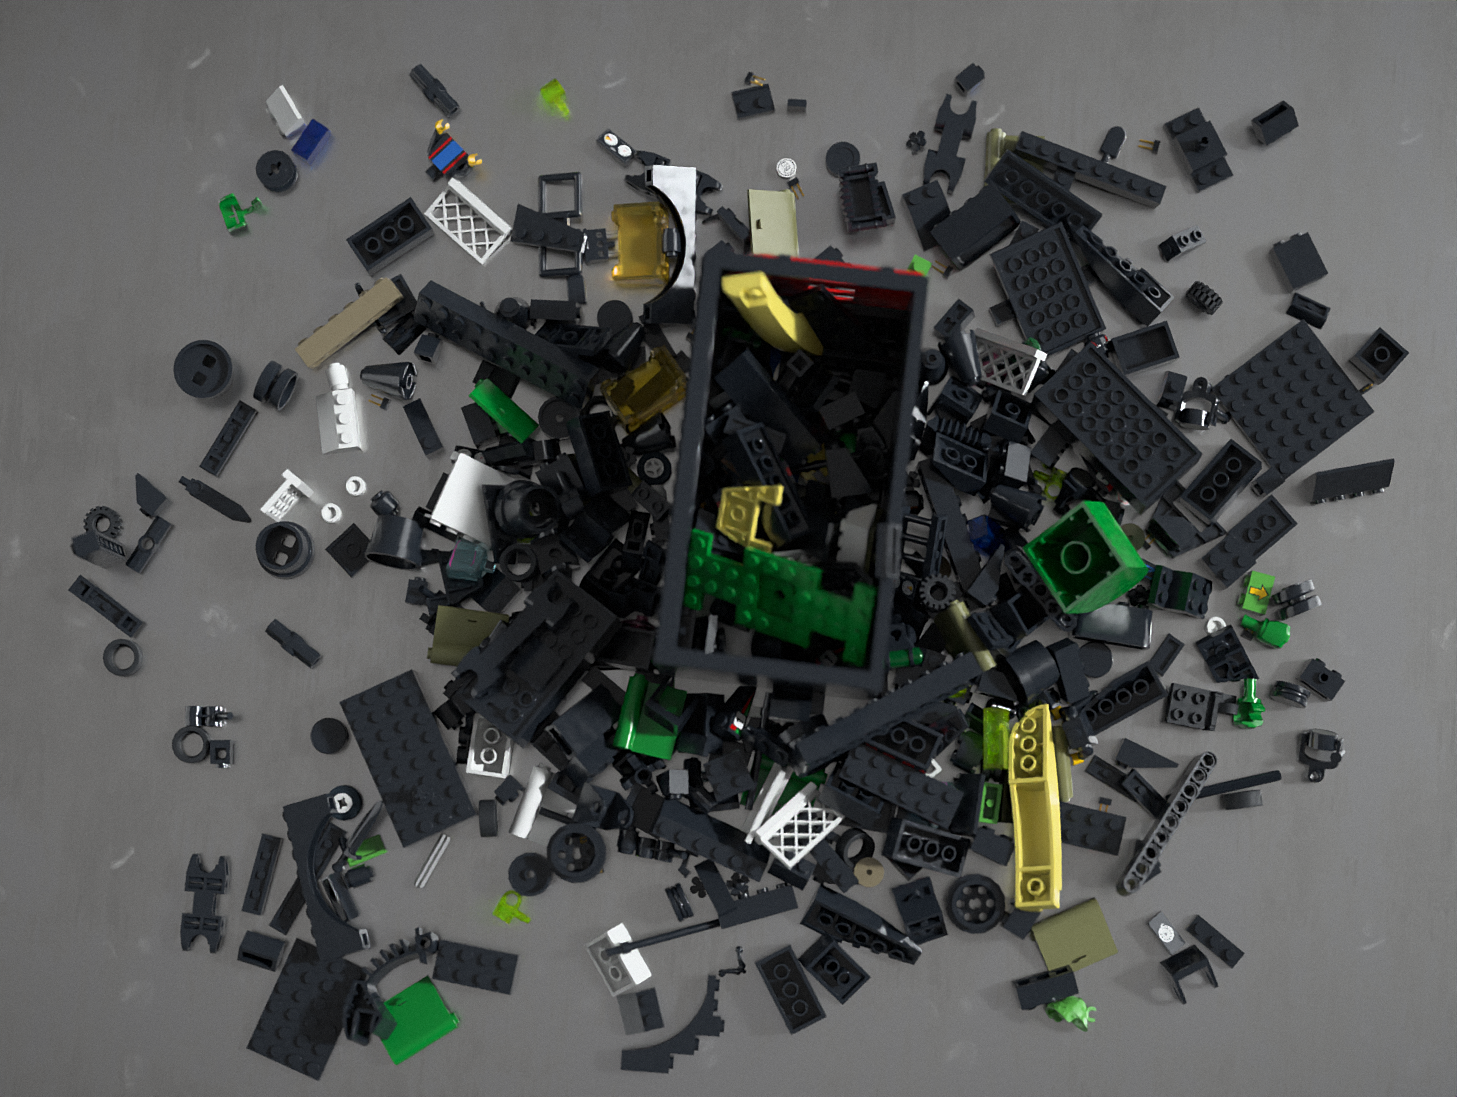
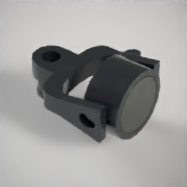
M1196 378L1192 391L1183 392L1174 418L1175 421L1180 423V426L1205 431L1209 430L1210 425L1216 427L1217 417L1224 424L1230 421V414L1218 409L1219 399L1211 394L1212 385L1206 378ZM1201 399L1211 402L1212 405L1210 412L1200 409L1185 408V404L1190 400Z
M1074 467L1070 469L1062 480V488L1054 501L1056 505L1053 511L1063 517L1072 510L1069 505L1076 499H1085L1088 495L1096 502L1106 503L1107 499H1104L1094 489L1096 480L1090 473L1082 468Z
M1315 728L1309 729V732L1304 731L1302 733L1299 760L1303 764L1309 765V781L1314 783L1321 782L1325 777L1326 769H1335L1339 766L1342 757L1345 755V750L1342 749L1344 739H1338V733ZM1307 745L1318 750L1336 752L1330 755L1331 761H1321L1306 755L1305 748ZM1314 772L1318 774V778L1314 776Z

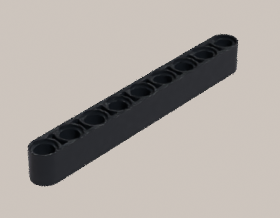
M1206 751L1196 756L1189 765L1118 879L1116 891L1120 896L1126 897L1134 894L1143 885L1217 765V757L1213 752ZM1165 820L1169 823V827L1165 824ZM1146 851L1149 853L1150 858L1146 856ZM1136 866L1139 868L1140 874L1136 871ZM1126 882L1130 885V890L1126 887Z

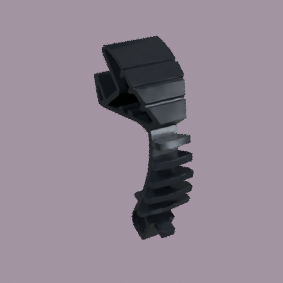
M417 927L415 928L416 936H414L415 945L408 940L401 939L399 940L401 946L394 943L389 945L393 954L383 949L379 951L386 963L373 957L370 962L377 969L373 971L365 966L361 969L369 978L366 981H353L350 987L351 992L347 994L346 1003L343 1005V1029L347 1040L361 1046H367L370 1033L385 1040L390 1037L397 1022L384 1005L380 995L376 992V985L387 973L406 962L419 959L420 963L428 965L426 956L433 955L438 951V935L432 932L423 934L422 928ZM430 940L429 947L425 949V943Z

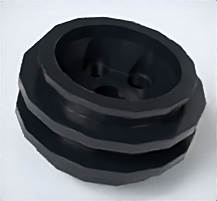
M571 823L559 828L551 836L547 845V861L551 870L560 879L570 883H584L595 878L603 869L607 859L606 845L602 836L594 828L581 823ZM581 836L587 838L586 843H580L579 839ZM567 837H570L572 839V843L570 845L565 844V839ZM580 848L582 850L580 853L581 858L574 859V850ZM590 848L595 849V854L593 856H590L588 854V850ZM560 851H564L566 853V856L563 859L559 858L558 853ZM583 862L589 863V867L587 869L582 868ZM569 863H572L574 865V869L572 871L567 870V865Z
M967 874L955 880L948 889L945 898L946 913L950 921L960 930L971 934L986 933L995 928L1002 920L1006 908L1005 895L1000 886L990 877L981 874ZM982 886L986 889L984 894L978 892V889ZM965 887L971 889L970 894H964L963 890ZM977 898L979 900V906H974L972 909L969 905L970 900H975ZM958 900H962L964 902L962 908L957 907ZM987 900H993L994 904L992 907L986 905ZM970 913L972 916L971 920H965L964 915ZM981 913L986 914L985 920H980L979 915Z

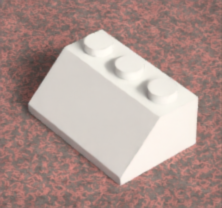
M352 388L330 391L316 396L322 454L361 450L356 398Z
M872 504L850 511L847 518L842 519L840 531H843V535H840L838 543L841 551H838L836 562H856L863 570L865 569L870 530L875 520L877 505Z
M476 713L466 773L507 779L514 741L480 714Z
M623 923L584 945L613 997L652 976L638 949L632 950L631 953L625 955L621 953L610 957L606 956L605 949L619 946L620 943L629 941V943L633 942Z

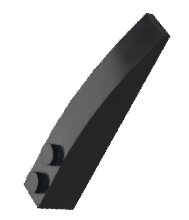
M1082 226L1074 233V237L1084 256L1105 286L1127 310H1130L1147 327L1175 298L1145 269H1137L1132 265L1133 261L1128 257L1123 259L1117 254V249L1112 246H1105L1103 239L1086 227Z
M1148 660L1114 679L1083 709L1094 734L1097 735L1168 696L1169 693Z
M823 884L819 885L800 922L801 925L821 935L827 932L838 943L845 941L852 943V947L860 949V946L872 949V953L878 955L879 953H885L889 955V958L911 965L916 963L923 951L905 934L878 914Z

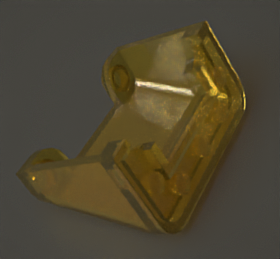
M659 201L614 204L611 219L618 226L619 264H615V267L612 268L613 280L616 283L667 284L670 279V258L665 257L661 253V234H663V229L669 228L668 209Z
M665 345L651 350L647 362L618 381L609 378L602 382L601 387H599V391L627 434L631 433L658 412L663 413L686 397L685 383L687 376Z

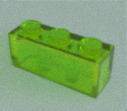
M983 708L984 768L988 770H1009V710L1005 708Z

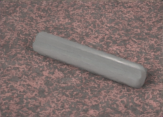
M441 834L413 882L418 888H423L450 842L451 838L449 836Z

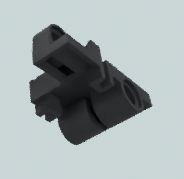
M1171 683L1165 722L1183 727L1203 729L1205 731H1215L1218 713L1237 715L1239 706L1236 705L1237 696Z

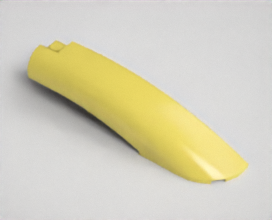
M762 272L723 277L724 290L745 321L764 341L787 353L795 354L800 349L809 356H821L824 347L803 313L796 314L791 311L776 295Z
M1048 704L1036 706L1024 713L1025 716L1018 723H1015L1009 738V784L1013 810L1016 863L1015 907L1031 912H1042L1043 909H1059V891H1062L1059 794Z

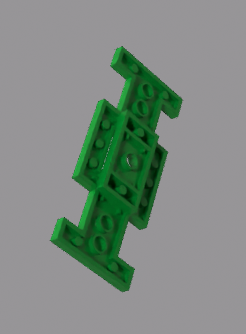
M698 529L692 530L682 598L683 606L700 611L703 609L704 597L707 594L737 604L735 623L806 648L810 646L812 630L846 641L844 661L859 666L865 664L878 588L859 582L855 585L854 597L851 600L822 590V586H820L822 570L750 546L745 548L742 564L712 554L713 534ZM778 590L783 591L785 599L779 597Z

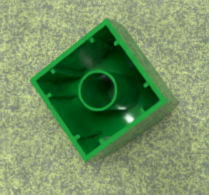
M1082 501L1023 547V550L1065 614L1088 613L1109 604L1133 588L1148 572V567L1104 502Z

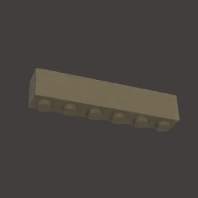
M378 279L372 289L369 291L365 290L358 296V300L354 303L346 304L343 308L344 311L340 314H334L328 319L329 322L326 325L317 327L313 331L314 334L299 341V346L295 350L308 368H316L404 299L391 279Z

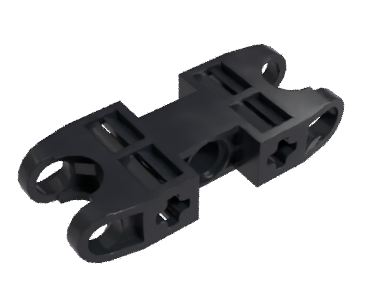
M637 150L634 154V157L642 161L641 163L645 167L651 165H671V159L656 153ZM696 170L698 178L695 188L697 193L695 212L699 215L711 216L713 209L705 205L706 203L702 201L701 196L706 191H721L723 185L710 175ZM645 171L641 175L625 176L624 181L643 194L657 199V195L645 187Z
M193 853L186 871L184 891L194 892L192 913H182L180 937L183 951H190L191 942H194L198 935H202L207 939L208 945H210V953L216 954L223 937L225 916L215 915L217 894H227L229 868L226 856L219 857L218 865L211 872H206L203 869L199 854ZM192 882H203L204 884H197ZM210 883L222 884V886H221V885H210Z

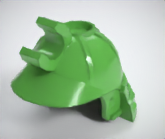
M1070 996L1061 1001L1048 1004L1045 1011L1048 1017L1053 1018L1055 1022H1061L1065 1019L1067 1022H1072L1078 1029L1087 1032V1022L1095 1021L1094 1018L1089 1017L1088 1013L1089 1011H1096V1008L1087 1007L1081 998Z

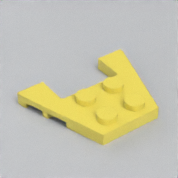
M783 486L723 489L716 528L746 548L750 546L771 553L773 544L755 539V530L761 500L774 505L780 504Z

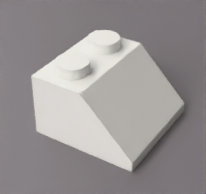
M279 86L266 100L268 105L266 111L271 119L275 117L278 124L275 126L280 135L285 134L288 139L308 127L284 86Z

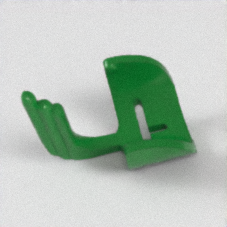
M234 193L226 195L219 200L218 205L228 232L246 226L245 215L262 207V202L258 197L251 201V207L244 210L241 209ZM232 205L234 206V209L236 211L239 224H237L235 217L230 218V216L234 215V212L231 207Z

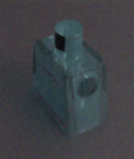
M458 536L446 567L447 577L479 581L483 571L491 574L494 573L496 562L487 560V549Z

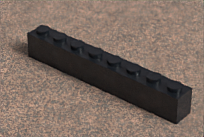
M1021 131L1012 150L1014 154L1023 159L1055 171L1058 167L1076 174L1074 178L1154 209L1161 204L1167 187L1024 131Z

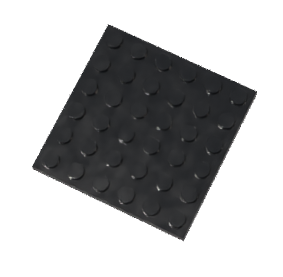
M1304 319L1211 388L1212 393L1219 399L1221 405L1230 414L1231 418L1270 468L1274 466L1284 480L1375 412Z

